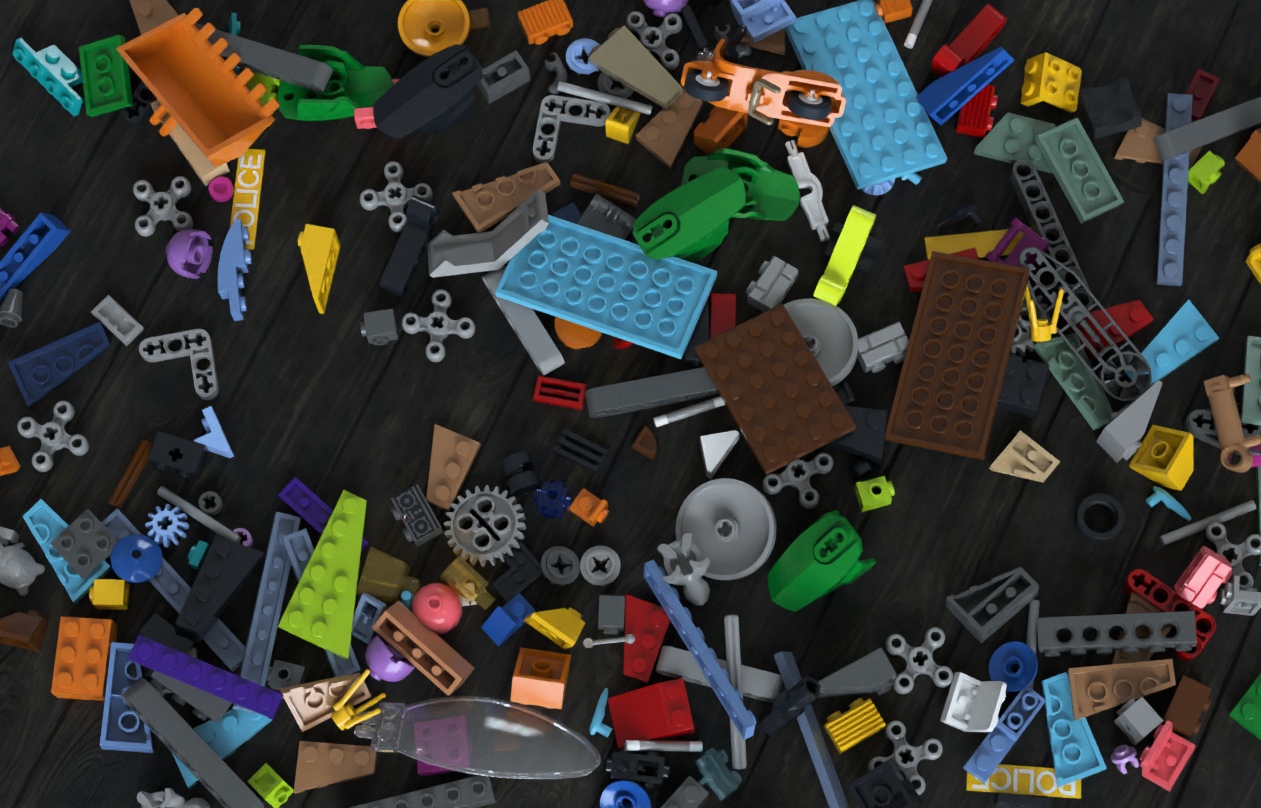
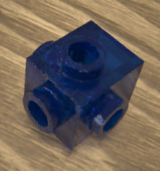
M551 480L550 483L544 481L542 488H537L534 497L538 512L552 519L555 517L562 519L564 511H569L572 497L569 496V489L565 487L564 483L556 480ZM548 495L556 496L557 498L550 500Z

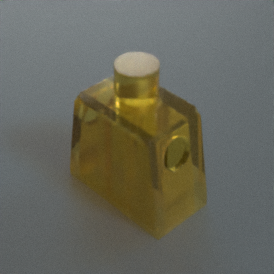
M370 547L356 593L359 598L365 592L379 601L397 602L401 600V593L403 591L416 594L419 590L420 580L408 577L410 568L407 563Z
M460 555L440 576V580L451 587L468 605L475 601L486 611L496 600L485 590L489 583ZM473 583L476 586V590L469 591L466 588V584Z

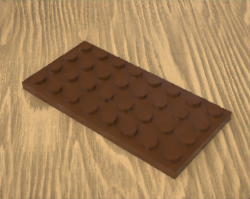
M932 251L884 437L885 440L984 460L1030 276L1029 268Z

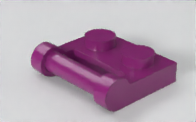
M1015 217L1011 222L1012 226L993 251H989L985 257L991 262L1021 267L1019 256L1023 249L1036 247L1045 252L1051 244ZM1020 231L1023 232L1025 235L1006 260L1003 261L1000 256ZM1028 253L1026 255L1028 257L1026 264L1031 263L1035 266L1038 255Z

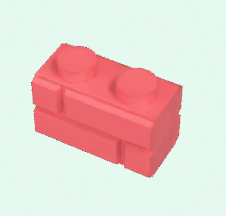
M1202 546L1174 585V588L1180 597L1203 609L1207 603L1211 604L1217 596L1216 590L1221 583L1225 584L1228 582L1232 575V566L1226 558Z

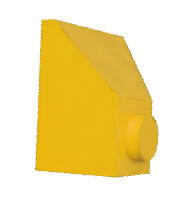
M1152 425L1129 467L1162 487L1182 491L1194 470L1193 435L1184 431Z
M561 608L534 612L523 619L524 622L563 649L574 646L585 625V622L581 620L582 615L572 608L568 610Z

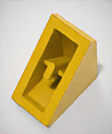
M616 106L606 119V137L629 144L641 113Z

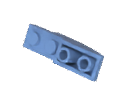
M240 219L234 220L227 233L218 265V292L222 300L229 299L230 313L234 321L244 320L243 312L247 311L246 298L241 295V288H245L242 273H249L248 264H252L250 249H246L245 241H249L248 227H244Z
M1028 686L1022 689L998 720L993 731L989 732L963 769L985 784L1046 700Z

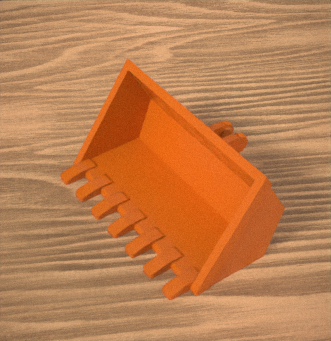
M194 8L188 15L183 13L119 46L116 50L161 104L149 120L152 125L159 124L169 114L170 118L160 128L159 133L164 137L170 134L179 124L212 165L217 167L241 157L261 133L273 123L275 119L272 114L280 106V103L273 98L265 106L262 105L259 99L267 91V88L263 83H259L253 90L246 86L248 81L254 76L253 71L250 68H246L239 75L234 72L233 69L241 61V57L237 53H233L226 60L223 59L220 54L228 46V42L224 38H220L212 46L207 39L215 31V27L212 23H207L199 30L195 23L203 13L199 8Z

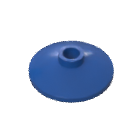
M140 534L129 535L119 540L111 552V565L114 572L121 579L131 583L145 582L153 578L160 570L162 551L159 545L148 536ZM134 552H139L141 554V557L134 558L132 557V554Z
M1016 641L1000 646L993 653L989 662L991 680L1005 682L1007 684L1006 692H1017L1026 688L1034 680L1038 670V660L1035 652L1028 645ZM1020 666L1019 670L1014 673V668Z
M618 780L609 784L602 792L600 808H651V801L647 792L637 783L628 780ZM624 798L629 799L632 803H626L624 801Z

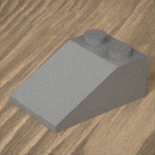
M1160 380L1109 423L1096 442L1116 463L1123 458L1126 461L1130 459L1142 445L1140 439L1145 433L1163 384Z

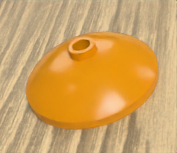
M408 0L403 5L398 17V30L403 43L411 51L424 57H430L456 44L462 45L470 29L469 14L461 0ZM434 28L439 29L437 33L431 32Z

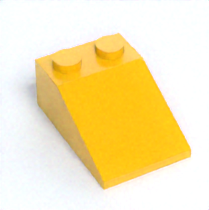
M306 224L304 232L301 231L299 234L298 246L301 248L313 299L319 313L324 314L341 245L335 229Z

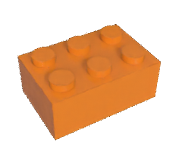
M61 616L51 688L53 695L57 698L105 701L111 642H116L118 625L113 620Z

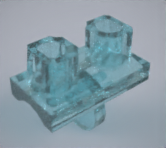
M711 748L695 761L704 777L698 783L702 787L709 784L719 800L722 801L739 788L738 785L743 779L738 772H729L725 766L728 762V756L724 750L715 751L714 748Z

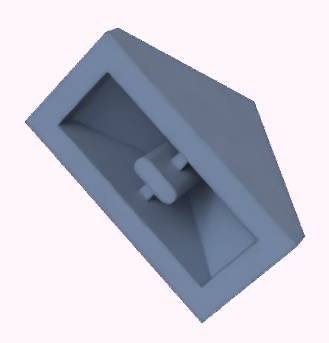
M364 592L353 616L351 635L369 645L377 634L372 627L385 610L388 609L387 605Z

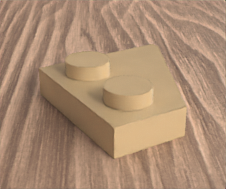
M1020 430L989 469L1043 483L1060 461Z

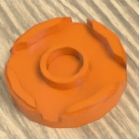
M558 317L555 318V331L558 339L570 348L581 349L593 346L602 335V332Z

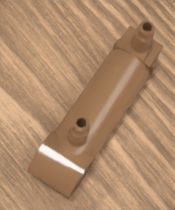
M1250 374L1232 378L1222 375L1204 381L1221 446V462L1227 469L1238 473H1244L1252 467L1253 456L1248 451V448L1261 443V435L1245 438L1234 396V387L1250 382ZM1240 453L1241 460L1238 464L1234 465L1233 457L1235 454Z

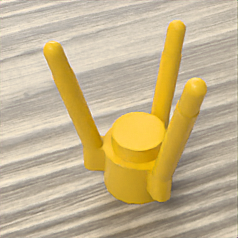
M1027 284L1025 299L1030 320L1031 341H1050L1051 334L1057 333L1056 324L1062 303L1063 289L1059 290L1051 324H1048V319H1037L1034 300L1031 299Z
M369 669L365 670L342 699L333 705L335 711L331 713V717L341 730L349 729L355 724L381 713V709L378 708L358 717L359 713L386 697L385 693H381L357 709L351 704L344 705L370 674Z

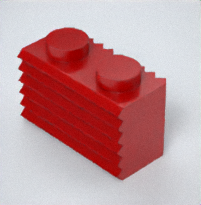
M986 85L960 108L956 133L984 138L986 131H991L994 117L989 116L990 110L996 108L998 95L994 94L995 86Z

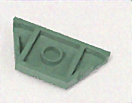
M1007 113L976 146L974 154L1012 164L1019 159H1028L1034 164L1036 170L1053 174L1034 139L1037 135L1056 126L1053 123Z

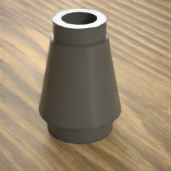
M9 289L0 307V324L7 327H16L22 321V291Z

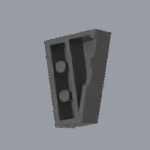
M1022 567L992 578L991 581L980 586L970 587L969 590L963 593L946 597V608L982 644L1038 595L1039 584Z
M152 669L147 674L152 678L150 682L162 692L165 688L173 693L171 698L182 706L186 703L194 708L192 713L203 721L208 718L218 723L232 704L229 701Z

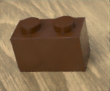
M1183 675L1174 688L1161 718L1163 722L1160 724L1165 725L1167 720L1173 722L1172 732L1185 739L1189 738L1192 733L1196 735L1202 724V720L1199 719L1202 710L1206 712L1213 698L1209 696L1212 688Z

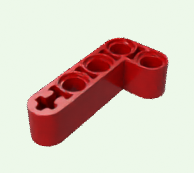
M987 4L950 46L945 44L941 47L933 59L931 72L941 78L974 61L1001 31L1008 17L991 4Z
M1142 569L1133 570L1125 579L1124 589L1128 595H1131L1133 592L1160 612H1175L1176 607H1180L1184 611H1195V624L1197 622L1204 623L1208 629L1207 633L1200 632L1196 627L1197 647H1193V653L1176 651V647H1174V653L1179 660H1193L1202 651L1216 629L1214 618L1190 601L1180 597L1176 591ZM1136 579L1141 581L1138 587L1133 585ZM1150 586V591L1147 594H1145L1144 592ZM1153 593L1162 594L1164 603L1156 602L1153 598Z

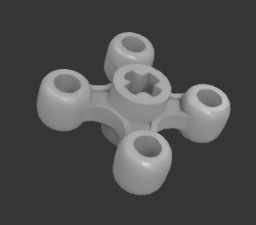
M637 11L631 12L626 19L627 26L631 31L637 32L640 35V43L651 54H657L660 57L661 64L665 69L673 70L677 68L680 62L679 55L675 50L669 49L665 41L669 35L680 32L683 26L681 17L678 14L670 13L666 15L662 25L656 28L649 27L646 24L642 13ZM640 20L637 24H633V21ZM671 22H677L673 26L669 25ZM656 37L657 40H654V44H650L652 38ZM670 57L674 58L671 62L666 61Z
M391 161L384 167V175L389 182L384 191L376 192L372 189H366L360 194L359 200L361 206L370 211L381 205L389 207L391 209V215L388 220L389 226L393 231L400 233L407 222L404 208H406L412 196L415 195L431 201L433 193L430 186L425 183L417 184L414 188H405L401 184L404 174L402 166L396 161Z
M183 176L175 177L171 182L170 189L166 193H156L152 185L146 180H139L134 184L133 192L136 198L150 204L149 212L146 215L139 216L135 221V229L141 236H151L155 231L156 224L160 220L172 221L177 231L192 229V217L188 213L179 211L176 208L177 201L188 196L191 192V184L187 178Z
M443 289L433 293L432 304L434 311L428 317L423 318L415 313H407L401 321L404 331L409 334L424 331L430 335L431 339L425 351L427 358L432 362H439L445 357L443 340L449 334H457L461 338L468 339L474 335L476 330L475 324L470 318L463 317L459 320H452L447 316L446 312L451 306L452 301L449 292ZM441 298L445 299L443 302L438 301ZM409 322H415L413 325H408ZM436 323H439V325L442 324L443 327L439 329L438 327H435L434 325H435ZM464 326H469L467 330L462 329ZM433 350H439L436 354L432 353Z
M59 401L55 404L52 422L40 425L31 417H24L18 422L17 429L23 437H37L41 440L40 450L32 456V465L40 472H46L52 468L53 453L56 450L65 447L77 456L84 455L89 450V442L83 435H69L65 431L67 422L72 420L75 414L74 407L67 401ZM64 409H67L65 413L61 414ZM56 433V434H55V439L51 440V439H52V435H51V434ZM78 443H82L81 446L76 448ZM45 459V462L40 464V461Z
M824 452L816 455L810 462H805L798 458L786 464L787 467L784 472L780 474L771 473L763 479L762 486L766 493L774 495L779 493L783 487L791 485L799 491L801 506L805 509H813L819 502V494L811 487L809 479L814 474L830 472L833 467V458ZM825 461L827 465L822 466L819 462ZM796 470L802 471L799 478L794 476ZM773 481L777 485L772 487L768 483ZM811 496L813 500L807 501L805 497Z
M1220 522L1209 524L1206 529V537L1215 544L1217 554L1226 558L1228 552L1233 553L1234 559H1232V562H1229L1232 566V577L1237 575L1240 576V579H1245L1248 582L1247 585L1239 583V590L1252 588L1253 577L1243 569L1242 561L1246 556L1261 554V536L1252 534L1242 544L1234 545L1227 540V531L1223 524ZM1216 529L1219 530L1221 534L1215 536L1212 534L1211 531ZM1257 542L1259 547L1253 548L1250 543Z
M938 627L930 628L926 632L924 643L920 647L909 646L905 638L899 634H893L887 638L885 643L887 652L891 655L901 656L906 662L905 671L898 674L893 681V687L897 693H909L913 689L914 679L920 674L929 675L934 684L940 688H945L952 683V670L946 666L937 665L932 658L933 651L944 644L945 633L942 629ZM931 635H937L939 641H933ZM896 641L900 644V647L895 648L891 643ZM916 656H920V659H925L922 666H918V662L914 663ZM939 674H945L947 680H941ZM899 681H906L908 686L902 687Z
M897 720L892 721L886 726L885 735L893 743L894 752L889 757L883 758L879 756L871 759L868 764V771L873 770L875 764H882L892 759L898 770L904 774L906 781L910 780V782H917L919 784V789L915 790L918 795H921L925 790L926 783L917 772V764L923 759L936 760L942 754L943 746L937 739H928L920 747L910 746L905 738V725ZM892 728H897V729H899L900 734H899V735H894V734L892 733L891 729H892ZM928 746H934L936 753H931L928 750ZM904 753H908L909 760L912 763L909 761L906 764L902 763V757L899 754L903 756Z

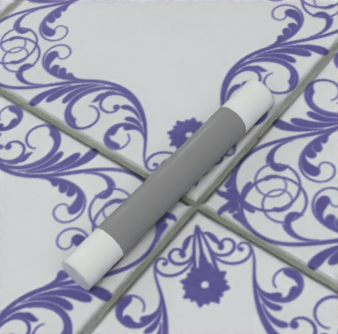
M922 0L905 40V47L913 48L933 0Z
M721 396L655 417L653 420L655 426L659 427L723 406L725 403Z
M625 741V751L702 752L703 749L702 741Z

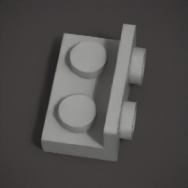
M1234 575L1229 582H1226L1224 589L1220 590L1219 603L1223 604V613L1254 616L1261 608V592H1258L1255 588L1239 590L1240 576Z

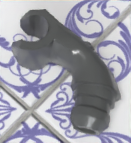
M726 24L724 32L719 31L718 26H715L714 35L718 43L722 38L728 42L730 26ZM738 44L735 51L739 54L738 59L751 54V46L749 44Z
M553 52L551 56L555 61L549 62L547 59H544V63L548 71H555L557 73L553 84L548 87V92L551 95H558L561 92L557 91L559 81L567 83V73L560 57Z

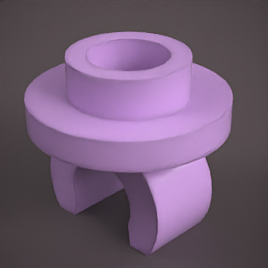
M1121 745L1114 749L1111 760L1123 774L1127 773L1125 764L1128 761L1135 768L1139 767V762L1135 758L1137 752L1134 747Z

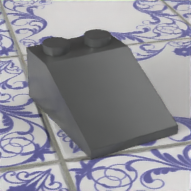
M879 648L818 681L821 686V694L818 698L871 696L875 693L880 696L892 689L891 686L894 684L893 681L897 674L883 649Z

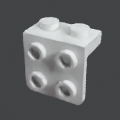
M955 672L940 721L964 732L993 731L998 723L1001 704L1006 697L1007 684L1003 681L981 682L964 673Z

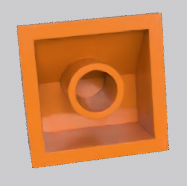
M715 106L709 114L710 118L705 123L701 122L693 132L694 144L708 155H710L711 151L717 149H728L747 127L748 113Z
M521 647L513 674L510 702L543 706L549 709H562L571 655Z

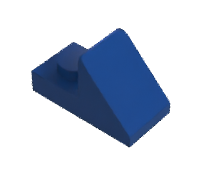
M518 593L502 608L498 606L481 628L499 647L526 623L523 621L525 616L536 612V610Z

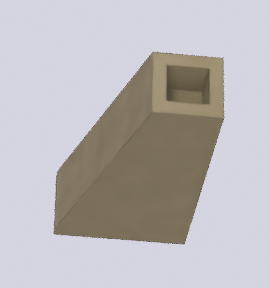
M625 25L620 29H614L609 34V39L603 45L598 44L590 52L591 55L588 58L595 68L665 109L684 94L680 84Z

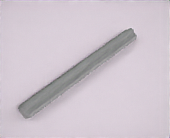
M734 614L726 615L724 624L727 673L733 689H737L743 698L738 615ZM730 718L732 766L734 769H744L747 766L746 743Z

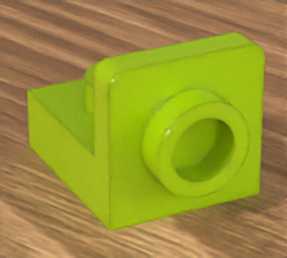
M267 763L247 781L274 808H279L294 792Z

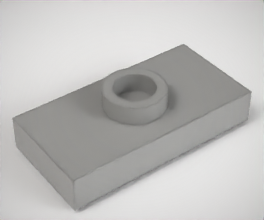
M109 295L91 311L92 315L126 346L144 330L143 326Z

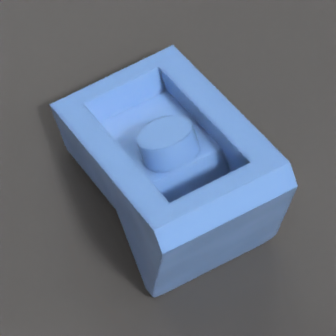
M210 406L203 409L202 412L205 418L201 419L208 434L195 439L194 442L205 445L210 452L227 458L234 457L213 408Z

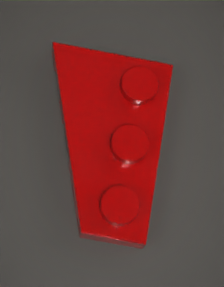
M627 594L625 637L627 634H633L635 641L632 644L624 642L623 675L648 684L671 620L663 607Z

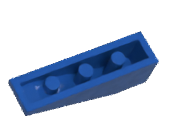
M999 47L935 80L916 98L927 113L937 123L942 125L1015 60L1002 47Z
M40 213L0 261V301L8 294L9 289H14L54 252L71 232L55 215Z

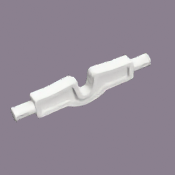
M791 140V143L788 141L785 143V146L789 153L787 163L791 175L795 177L799 189L809 188L812 191L810 194L801 197V206L812 230L817 229L820 241H828L831 239L826 228L829 220L822 204L823 190L821 183L810 172L804 153L798 152L795 140Z

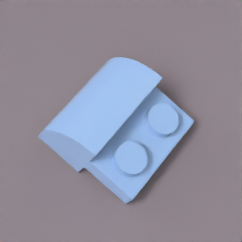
M730 0L739 26L741 24L747 26V34L754 43L796 22V16L785 0Z

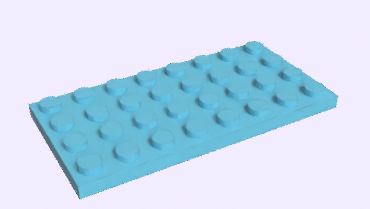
M859 0L796 18L795 23L784 28L802 69L815 70L827 74L838 81L842 87V93L846 99L845 109L841 117H835L833 125L829 128L857 190L944 164L948 159L924 107L916 98L918 94L882 17L877 15L874 0Z
M548 215L549 225L546 230L534 237L510 259L495 291L497 297L681 359L717 277L716 270L674 256L657 261L645 256L638 244Z

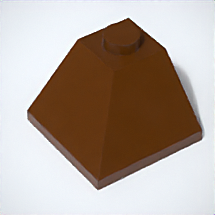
M28 610L27 614L17 612L1 618L0 643L41 652L49 622L42 617V613Z

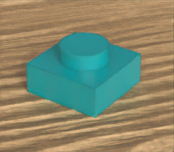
M199 540L197 546L194 545L188 555L190 566L200 571L210 549V545Z

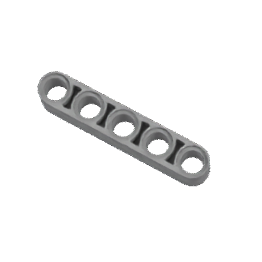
M504 265L499 270H493L482 276V279L538 370L544 376L565 364V361L532 308L496 296L495 291L506 270Z
M662 646L656 667L657 673L676 679L683 678L684 681L711 687L690 651ZM717 659L720 668H724L727 671V661ZM741 665L743 696L772 703L780 695L783 684L781 675Z

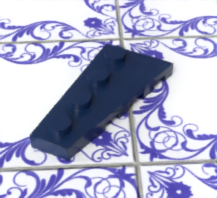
M98 322L9 361L8 364L27 407H32L105 351L111 344L101 322Z

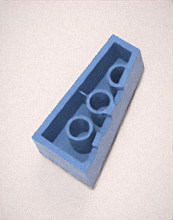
M111 642L100 747L104 750L154 753L151 730L121 697L139 678H143L142 665L128 660L134 644Z

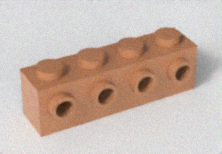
M397 601L385 610L372 627L448 696L457 690L475 669L435 632L424 625L400 601Z

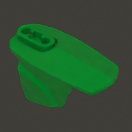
M300 45L297 55L320 61L330 66L333 72L323 93L281 81L278 85V102L280 103L278 109L285 118L302 121H324L354 116V109L373 107V104L394 83L384 67L363 66L348 52L339 50L334 46ZM313 95H316V96H317V97L314 98V99H310L311 96H313ZM289 97H293L292 100L287 101Z
M722 148L711 151L709 156L693 157L684 167L681 186L689 182L690 176L698 178L720 167L730 169L742 178L746 191V205L731 218L786 221L794 213L800 202V193L795 177L775 170L756 155Z
M720 167L678 187L652 204L634 222L633 235L645 256L657 261L674 256L692 263H697L722 243L724 237L728 234L729 219L746 205L744 182L732 170ZM672 221V226L666 229V223ZM647 235H653L651 236V240L649 242H645V237Z
M838 510L824 514L788 547L768 573L770 597L777 605L796 612L842 585L851 584L876 564L874 558L858 559L863 552L861 538L848 520L839 515ZM830 546L831 549L826 553L825 548Z

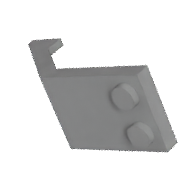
M537 189L493 231L452 236L445 230H442L427 244L429 275L434 278L499 270L534 237L544 232L549 225L545 193Z

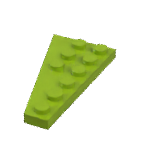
M343 490L278 627L348 660L367 500Z

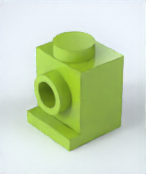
M1208 151L1189 169L1188 182L1203 195L1209 185L1215 183L1222 175L1219 171L1225 165L1224 160L1220 156Z
M885 476L864 482H856L854 488L861 512L890 505L892 501L891 496L895 495L892 482H886ZM879 488L881 493L876 495L872 492V489Z

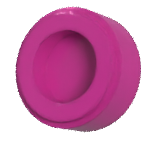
M219 176L210 182L209 192L215 201L225 202L233 196L234 187L230 179Z

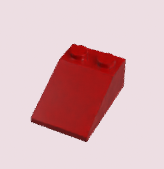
M683 678L653 684L608 698L618 749L625 748L626 740L660 741L694 733V724Z

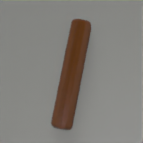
M576 173L570 179V186L572 188L594 195L597 193L601 197L632 207H637L640 200L639 193Z
M143 439L140 442L108 500L111 506L118 509L122 508L148 460L153 443Z

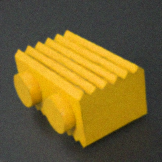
M860 698L849 705L850 710L841 714L840 711H837L826 718L828 722L824 728L840 754L885 728L886 724L870 698L866 701Z

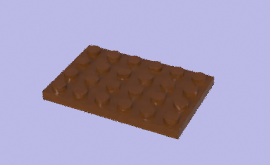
M783 303L694 347L695 353L766 475L855 430L856 425Z

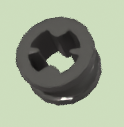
M208 491L200 496L199 507L208 516H215L221 512L223 502L217 493ZM212 498H215L216 506L213 509L211 506L210 509H206V500L210 499L212 501Z

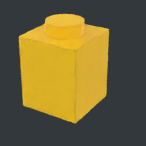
M94 579V587H90L89 600L98 610H128L130 585L125 580Z

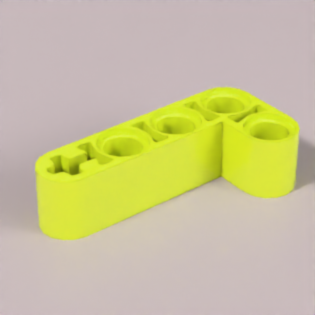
M852 206L825 273L817 284L814 297L835 306L840 303L871 231L876 214L857 206Z

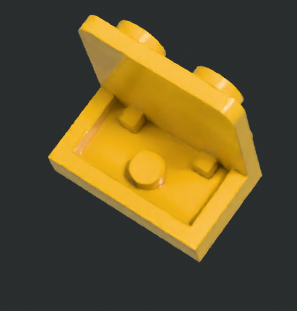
M1047 52L1027 59L1024 83L1021 90V104L1029 107L1045 101L1070 113L1076 111L1082 70Z

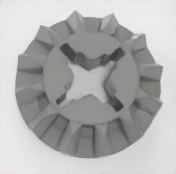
M594 546L588 549L581 558V573L584 579L592 585L605 586L614 582L620 573V559L617 553L609 547ZM594 558L600 563L607 561L605 565L607 574L601 570L592 573L596 568Z

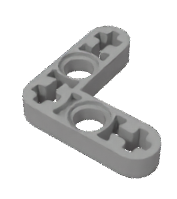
M546 96L541 102L533 144L535 160L542 164L545 162L549 163L554 159L561 121L597 127L604 126L606 119L610 115L608 105L602 102L564 96ZM551 103H555L556 106L553 112H550L548 109ZM563 104H566L565 114H562ZM572 106H580L583 111L580 115L573 116L569 113V109ZM586 108H590L589 117H586ZM598 110L603 111L601 119L596 118ZM546 124H550L555 128L554 132L550 135H546L541 131V128ZM543 141L547 142L548 152L545 153V156L540 155V151L543 149Z
M194 329L150 337L140 343L139 352L147 362H158L190 356L194 387L198 396L204 400H211L217 396L219 385L213 345L210 335L205 330ZM199 336L206 340L202 342V346H198L197 343H191L198 341ZM185 338H188V340L190 341V349H187L188 345L185 341ZM173 340H180L182 347L178 351H171L169 344ZM163 342H164L163 346H164V349H165L166 353H163V351H162L161 349H158V348H162L161 343H163ZM150 345H153L156 349L153 350V355H149L146 352L149 350ZM200 359H208L210 361V366L206 370H199L197 368V363ZM206 376L210 386H213L209 388L208 393L201 389L205 386L203 377Z

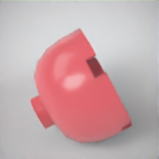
M431 583L422 587L415 594L411 610L424 625L437 635H443L459 623L462 616V603L458 594L451 587L441 583Z

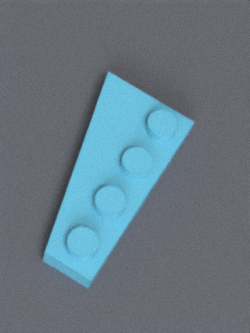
M1189 299L1141 353L1151 368L1152 380L1150 386L1219 339ZM1131 370L1124 373V377L1130 383L1133 380L1131 376H1134ZM1149 372L1138 373V375L1149 374ZM1133 385L1134 388L1138 391V393H1140L1139 389L1135 385Z
M42 499L23 515L28 527L43 549L48 561L53 566L74 604L90 590V587H94V579H102L112 569L106 561H103L85 579H82L50 544L69 525Z
M1067 672L1043 680L1041 686L1043 698L1046 700L1044 705L1057 788L1106 770L1107 767L1086 718L1084 717L1076 721L1073 719Z
M232 709L226 712L218 723L210 720L193 728V730L224 760L233 754L240 745L248 741L270 723L272 719L260 714ZM173 754L187 787L191 789L197 784L198 779Z

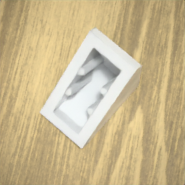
M733 430L700 436L706 476L709 479L713 477L738 442L740 434L738 431Z

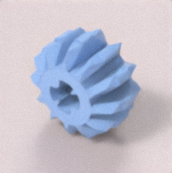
M166 504L164 511L159 506H156L155 509L158 513L156 515L149 513L148 517L152 521L145 523V527L150 529L147 533L148 537L154 538L158 545L163 542L166 548L169 547L170 541L178 545L179 541L177 538L179 536L186 538L187 536L182 531L189 529V524L184 522L188 518L185 513L180 514L181 509L178 506L172 509L170 504ZM170 521L172 525H169L167 530H165L163 526H167V522Z

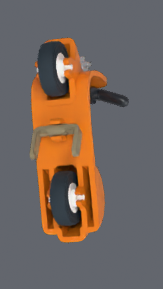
M741 24L736 29L728 42L722 38L713 51H709L708 48L704 47L702 52L698 51L696 61H691L684 65L681 84L690 96L698 100L707 101L720 108L749 113L750 116L767 125L773 124L772 118L830 127L833 125L835 117H841L845 109L846 99L842 93V87L838 81L827 74L815 70L783 71L781 73L735 64L739 56L738 52L735 51L736 46L747 32V26Z

